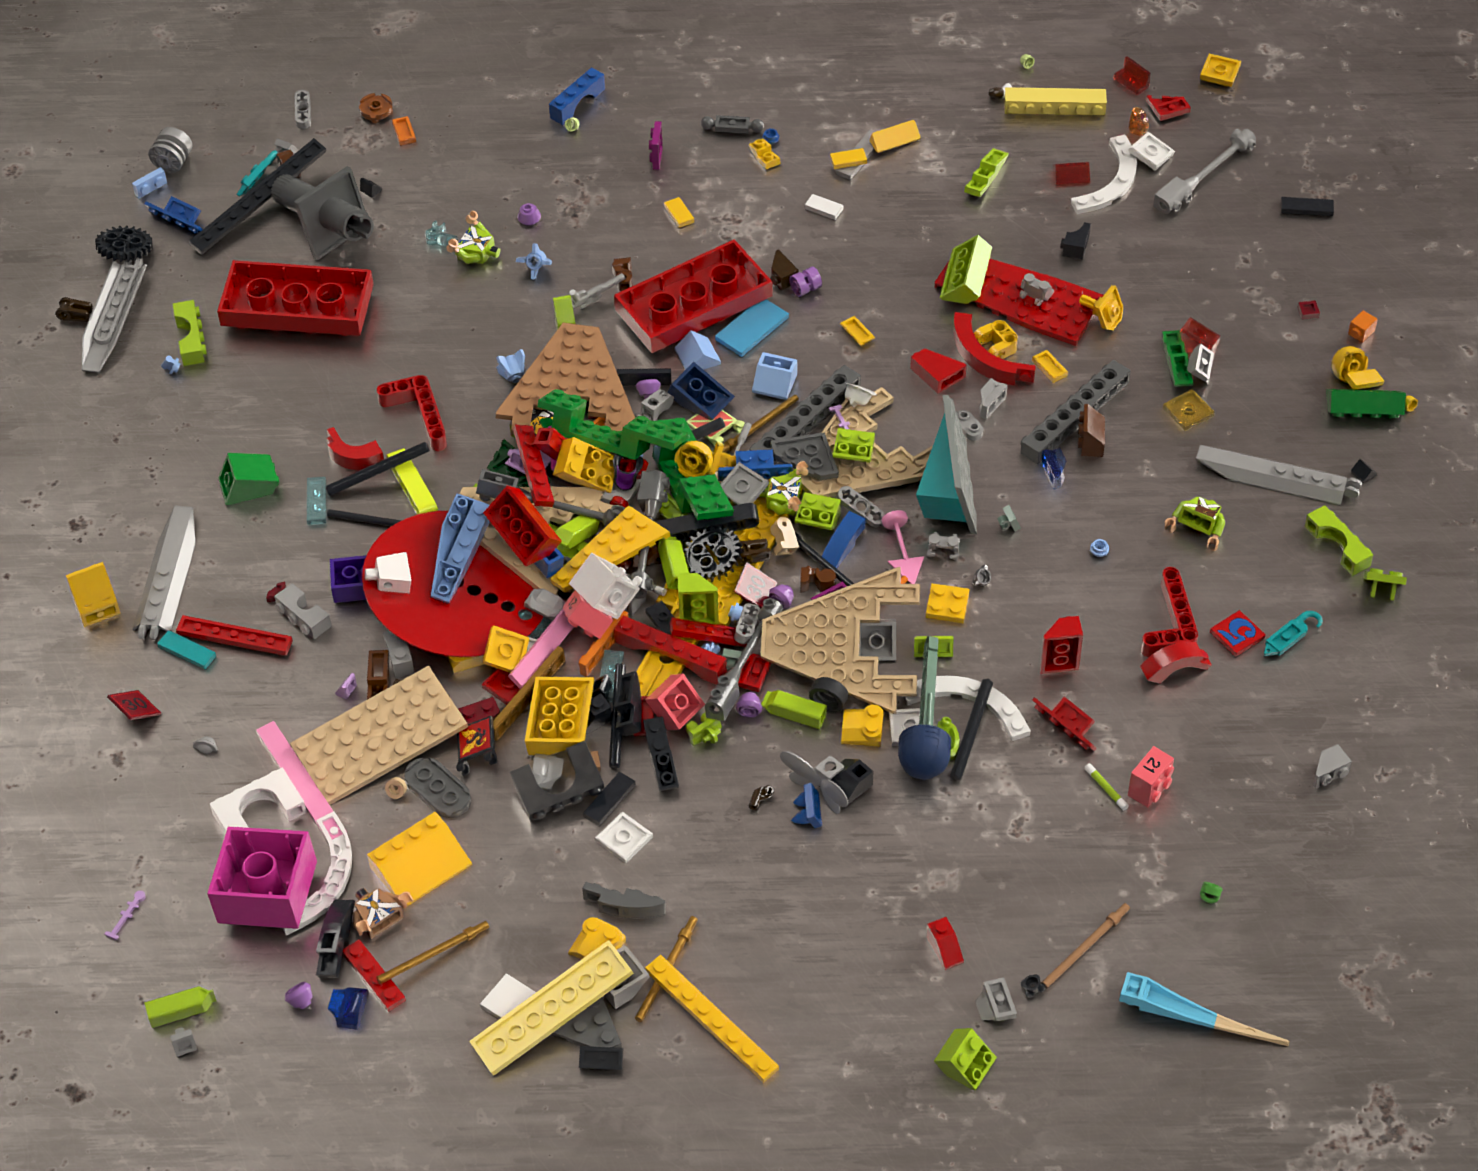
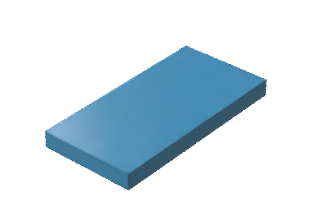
M766 299L749 307L715 335V340L740 357H743L789 318V313Z

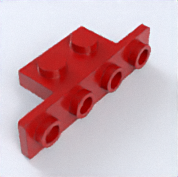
M1065 696L1052 711L1035 697L1032 699L1036 704L1034 706L1036 710L1041 714L1046 712L1050 715L1049 720L1057 727L1061 724L1065 728L1063 731L1071 738L1076 736L1079 739L1078 744L1084 749L1090 748L1093 751L1097 749L1090 741L1083 737L1095 721Z

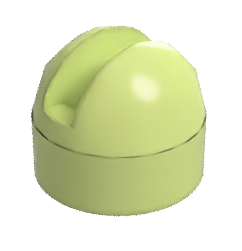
M1024 54L1020 58V63L1024 68L1029 69L1034 65L1035 60L1031 55Z
M571 117L565 121V128L568 131L573 132L578 129L579 121L577 118Z

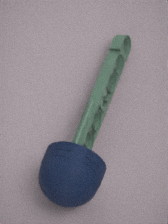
M927 636L924 645L919 725L903 730L899 736L898 757L904 771L914 778L923 780L932 779L941 774L948 766L951 754V738L949 734L943 729L933 726L938 638L933 636Z

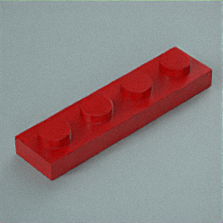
M671 618L670 631L672 636L746 647L747 645L738 643L734 639L736 627Z
M360 939L343 949L344 957L388 1012L406 1001L405 996L392 979L382 984L378 983L376 977L385 973V971Z

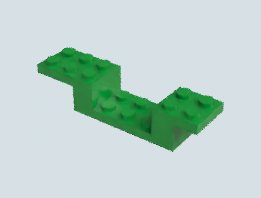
M559 389L552 390L538 400L537 407L554 412L551 428H555L565 438L575 437L599 449L634 460L650 449V443L674 450L686 441L688 437V432L682 431L679 427L666 426L663 422H654L648 420L645 416H637L626 424L622 431L611 430L608 426H599L589 420L584 421L587 400L581 399L578 395L566 394Z
M685 418L658 420L665 423L666 426L679 427L682 431L688 432L687 440L674 450L654 444L652 453L659 471L665 473L666 477L670 479L669 490L681 513H694L697 520L733 516L734 509L715 474L687 478L678 470L679 467L674 460L675 453L683 444L689 441H696Z

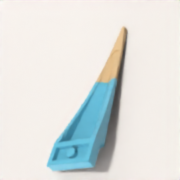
M1127 972L1119 998L1120 1002L1131 1006H1139L1140 1011L1289 1046L1290 1041L1231 1020L1176 994L1148 977Z

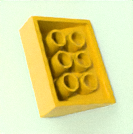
M535 677L525 735L528 755H551L565 751L566 748L585 741L594 677Z
M436 812L428 815L367 854L370 869L391 893L397 895L406 891L410 893L414 901L406 903L407 907L472 866V862L457 839Z

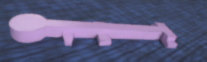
M842 406L830 407L829 410L835 412L840 421L839 427L849 429V421L845 422L839 411L842 409Z
M140 890L134 894L135 899L133 902H127L129 907L126 911L122 910L120 912L123 916L112 932L106 931L104 935L115 941L119 938L116 935L128 918H132V911L139 907L137 904L146 898L143 891Z

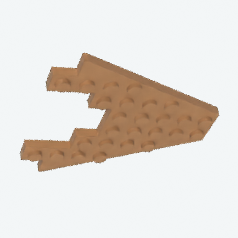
M562 323L496 411L495 417L496 419L511 420L510 435H514L513 429L515 425L531 426L533 409L545 410L537 407L538 400L552 390L559 389L566 394L578 395L581 399L589 401L588 416L606 418L605 426L610 427L611 430L622 431L623 427L635 418L599 327Z

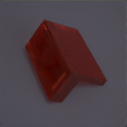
M1126 56L1124 68L1114 73V79L1136 95L1149 88L1151 73Z
M1089 162L1053 164L1056 185L1090 183Z

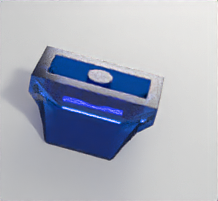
M1061 448L1042 451L1041 463L1054 490L1061 488L1065 480L1063 471L1067 461Z
M351 987L333 989L328 1010L335 1017L337 1027L359 1029L369 994L368 989Z

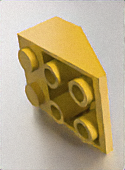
M572 437L562 441L553 475L574 484L611 493L614 483V455Z
M103 562L66 575L77 612L84 627L121 614Z

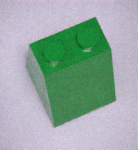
M227 453L218 477L225 505H233L272 495L275 488L279 485L275 464L268 454Z

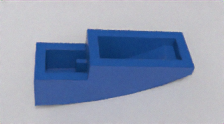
M849 511L837 527L822 554V557L835 568L839 567L854 548L856 539L865 529L866 518Z

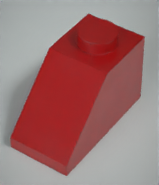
M947 917L928 923L926 937L943 968L947 970L964 963L956 933Z

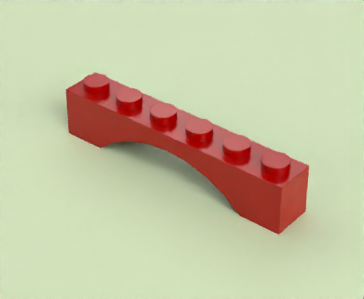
M624 615L614 628L615 643L631 650H650L666 655L689 668L701 679L715 685L718 683V678L727 672L725 657Z

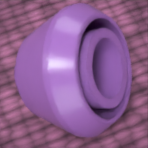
M526 203L520 207L517 218L523 225L530 226L540 220L541 213L534 204Z
M656 379L642 380L636 384V388L640 396L646 399L660 389L661 383Z
M781 584L769 590V598L779 601L783 609H788L794 598L793 590L790 586Z
M747 692L740 696L735 709L741 716L755 717L762 712V705L755 693Z
M301 982L285 993V1001L294 1008L299 1007L300 1009L310 1005V1000L313 997L311 986L307 982Z

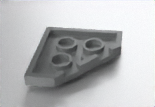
M825 432L770 442L775 460L783 464H792L794 469H796V465L800 461H805L808 465V468H806L808 475L820 481L838 478L839 472Z
M602 997L550 1034L554 1037L557 1035L565 1038L567 1042L578 1046L622 1048V1043Z

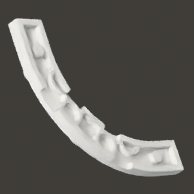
M1126 135L1109 139V144L1119 162V170L1115 178L1099 191L1071 198V205L1077 215L1109 206L1113 200L1118 197L1121 198L1131 187L1136 175L1137 160L1133 154L1128 152L1132 145Z
M936 676L935 697L957 694L962 695V698L975 702L981 682L959 676ZM922 679L917 680V697L902 696L907 706L920 702ZM992 687L986 706L1001 721L1010 739L1015 741L1030 736L1031 730L1018 708L1004 694Z
M335 811L316 820L329 844L331 852V866H329L324 884L319 891H316L306 900L299 928H282L286 935L305 927L325 914L333 901L339 899L348 883L352 868V850L347 832ZM332 817L343 833L334 839H331L322 823ZM332 827L330 833L336 835L338 828Z

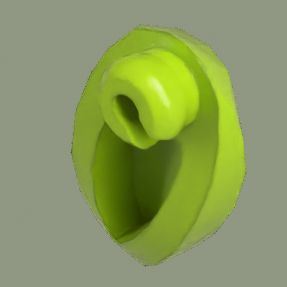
M943 717L938 722L937 727L946 731L951 738L950 760L952 761L956 758L959 750V733L951 719Z

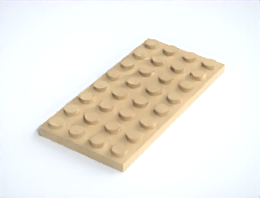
M427 666L292 741L290 745L328 804L331 805L466 729L468 724L431 668Z

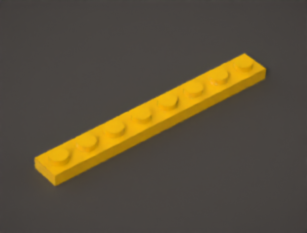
M661 954L645 967L650 977L762 1083L766 1082L779 1070L777 1063Z

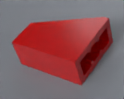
M926 348L911 356L910 369L937 394L966 378L967 365L963 362Z

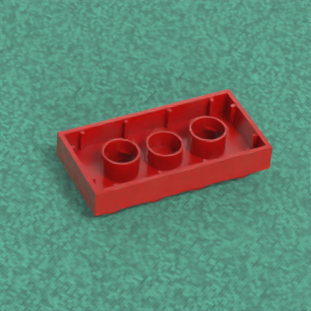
M733 239L615 294L614 306L615 311L647 349L654 353L683 339L690 330L697 333L772 297V280L737 241Z
M233 260L217 310L220 326L236 327L239 329L257 328L270 329L272 331H299L309 334L327 333L340 334L342 336H360L374 285L372 272L368 269Z

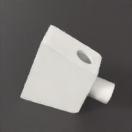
M403 552L376 558L375 568L365 569V580H376L378 590L410 593L411 575L407 553Z

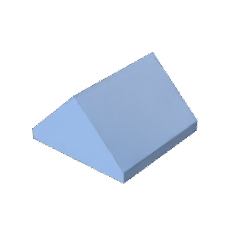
M690 330L675 347V352L685 370L693 362L703 370L721 364L708 337Z

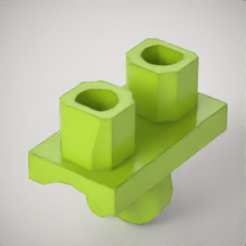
M706 712L701 716L702 723L700 725L695 721L686 724V731L690 736V743L693 746L701 741L704 743L710 741L713 744L718 742L717 735L721 733L720 720L706 718Z

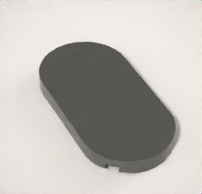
M418 758L406 767L405 783L407 787L439 816L455 818L464 814L469 809L471 796L468 787L438 760L434 758Z

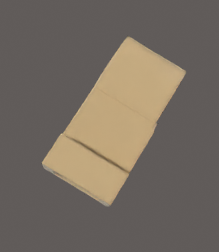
M780 517L771 526V533L777 543L774 553L775 556L792 555L799 548L794 528L788 518Z

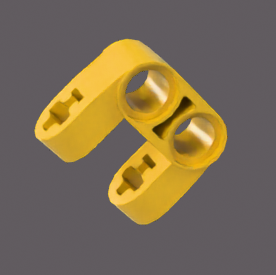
M996 320L978 328L974 332L975 338L981 345L992 341L995 345L988 352L1001 359H1005L1017 351L1018 336L1003 320Z

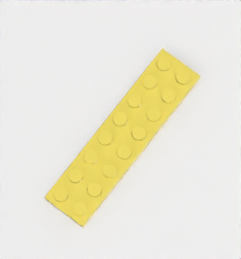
M608 940L469 1042L494 1076L634 973Z

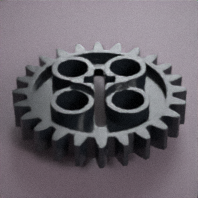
M128 225L125 228L119 226L117 229L112 227V230L106 229V232L101 231V235H97V238H95L97 253L101 254V257L106 256L107 260L113 258V261L119 259L120 262L123 260L129 262L130 259L136 261L137 257L142 259V255L148 256V253H151V249H153L150 234H147L146 230L142 231L141 228L135 229V226L132 228H128Z
M711 526L710 531L704 528L702 534L697 532L696 538L691 536L692 542H686L688 548L683 549L689 573H698L706 580L709 578L711 583L715 577L720 581L721 575L728 577V571L734 572L732 567L739 566L736 560H742L740 554L743 553L741 549L742 544L738 536L734 534L733 530L729 531L727 527L722 530L721 526H718L716 530ZM705 544L709 545L710 549L720 562L719 565L716 564L711 554L704 546Z

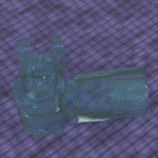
M434 221L432 227L425 232L426 243L429 245L438 243V245L447 247L450 239L458 241V237L443 233L446 230L444 222L438 226L437 221Z

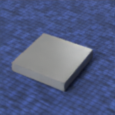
M738 462L720 485L728 500L735 505L754 503L769 485V481Z

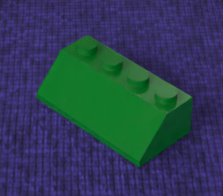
M1326 389L1328 412L1333 413V416L1344 417V413H1351V417H1362V414H1370V417L1380 418L1381 414H1388V418H1399V415H1405L1406 393L1402 391Z

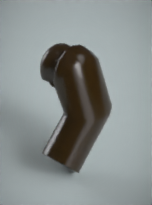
M767 785L755 789L748 807L752 810H758L760 802L769 799L774 794V788Z

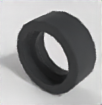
M820 677L814 681L809 691V698L812 701L827 705V712L836 713L843 709L848 699V691L837 680L829 677Z

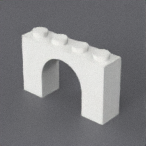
M283 767L210 803L213 816L224 834H226L228 826L249 828L242 818V813L249 804L258 800L275 802L281 808L288 821L307 813L303 798Z

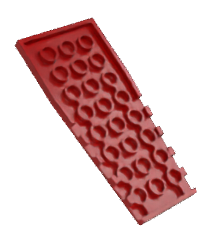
M989 259L981 296L977 300H973V302H976L979 308L987 307L991 309L992 313L997 316L1000 314L1007 316V320L1022 327L1076 346L1095 316L1092 314L1093 309L1079 303L1080 297L1086 295L1098 300L1104 295L1047 274ZM949 261L935 280L934 287L936 289L938 286L943 287ZM1028 273L1033 274L1040 281L1049 282L1052 289H1054L1053 295L1047 301L1044 300L1040 306L1035 305V299L1028 295L1024 299L1019 297L1021 290L1024 291L1021 288L1022 280Z

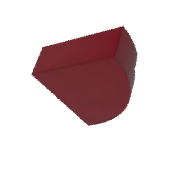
M285 582L277 583L273 589L268 591L266 596L267 602H275V595L286 588Z

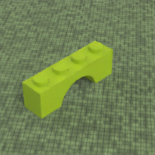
M194 300L172 303L177 328L189 331V334L184 339L178 341L183 366L204 363V355H207L205 344H202V342H205L203 331L200 332L203 329L201 319L197 318L201 317L199 306L195 307Z
M1326 505L1307 514L1305 527L1316 539H1332L1342 546L1344 551L1340 564L1352 576L1371 567L1373 558L1371 550L1366 548L1359 538L1348 529L1346 524L1342 523Z

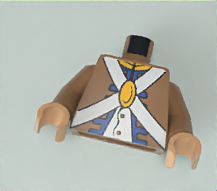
M362 888L355 894L358 901L354 904L356 911L353 913V927L358 931L359 936L362 935V932L366 931L370 939L403 919L401 906L406 908V903L413 902L414 900L407 891L397 895L383 892L381 889H375L368 893L365 888Z

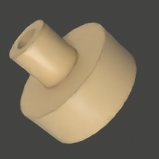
M399 777L390 779L385 785L387 795L393 799L402 797L407 790L405 781Z

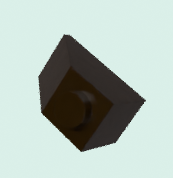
M778 249L774 255L770 279L773 285L782 291L791 286L789 278L798 273L799 270Z

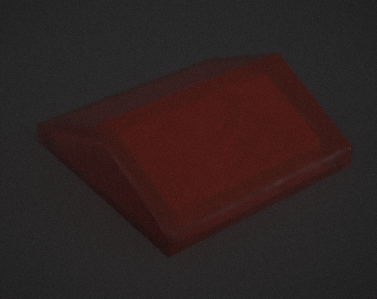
M1191 317L1180 330V333L1196 343L1202 344L1210 351L1220 338L1219 334Z

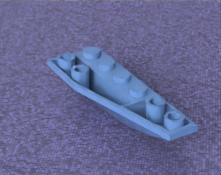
M458 493L456 494L442 524L431 598L450 603L490 523L483 514L489 504Z

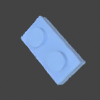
M160 167L133 182L132 186L135 196L139 199L167 184L165 172Z

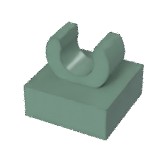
M1010 505L1004 507L1003 510L1006 515L997 518L1002 529L1006 530L1010 526H1012L1014 531L1021 529Z
M724 648L722 656L726 658L727 671L735 666L742 651Z

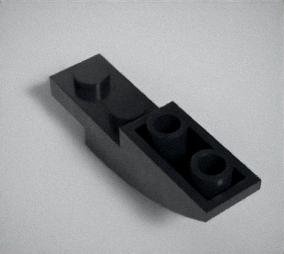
M663 716L643 720L649 755L659 791L679 788Z
M334 900L326 914L316 953L319 954L316 976L319 978H339L344 942L349 940L354 900Z

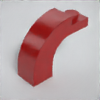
M334 427L327 429L328 437L326 441L329 455L339 466L360 471L384 460L383 452L376 440L361 446H352L341 440Z
M1186 641L1160 649L1148 657L1140 667L1148 681L1161 684L1169 675L1181 668L1196 667L1208 670L1212 664L1208 659V654L1200 649L1196 642Z

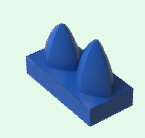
M812 783L804 784V792L799 794L793 803L806 808L798 812L791 821L797 824L811 823L814 828L821 827L819 792Z

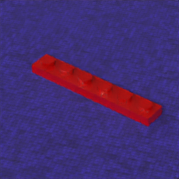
M515 425L513 431L534 506L553 507L555 501L540 450L533 444L536 438L533 426Z
M182 615L176 628V633L181 636L287 656L293 642L292 636Z

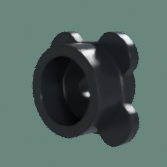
M1037 974L1029 975L1021 981V987L1026 990L1025 994L1029 998H1032L1038 992L1042 993L1045 991V985L1040 982V976Z

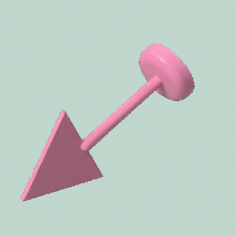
M901 510L891 511L882 517V525L886 529L896 531L904 559L888 561V563L893 568L901 567V576L905 575L910 584H915L924 556L908 558L900 528L908 521L907 513Z

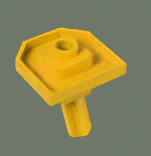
M1111 285L1104 296L1098 300L1086 295L1080 297L1079 303L1093 309L1092 314L1098 316L1102 329L1114 330L1122 320L1123 304L1115 285Z
M716 442L714 451H712L713 464L706 475H714L720 467L736 466V455L731 456L728 453L722 452L724 446L721 442Z

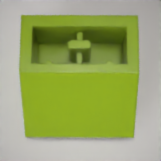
M838 428L833 458L870 463L873 455L875 433Z
M804 492L795 523L828 530L835 529L841 514V499Z
M972 1028L954 1029L934 1062L946 1076L972 1090H976L997 1057Z

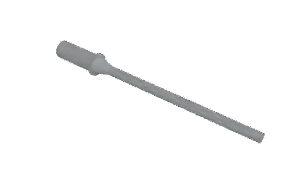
M745 422L737 438L738 444L735 451H739L741 445L746 442L747 435L752 426L751 423Z

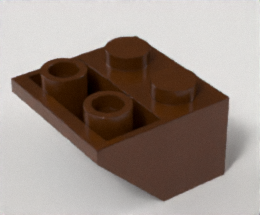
M1084 404V410L1080 411L1079 422H1082V424H1078V434L1081 436L1078 437V448H1081V456L1103 457L1105 448V417L1089 404Z

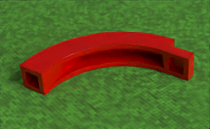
M955 312L953 328L955 345L969 366L989 379L992 378L1000 383L1015 386L1016 381L1034 383L1036 365L1010 362L991 354L975 338L972 330L973 314Z
M539 428L533 444L544 454L557 461L562 441L566 440V438L555 428ZM621 459L619 465L620 470L623 472H631L636 467V460ZM643 459L642 469L636 479H641L642 471L647 470L649 463L646 459Z

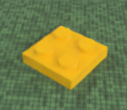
M1209 53L1201 71L1200 80L1232 87L1241 66V61Z
M932 583L925 618L964 623L970 589Z
M493 625L490 629L483 664L511 673L526 654L529 637Z

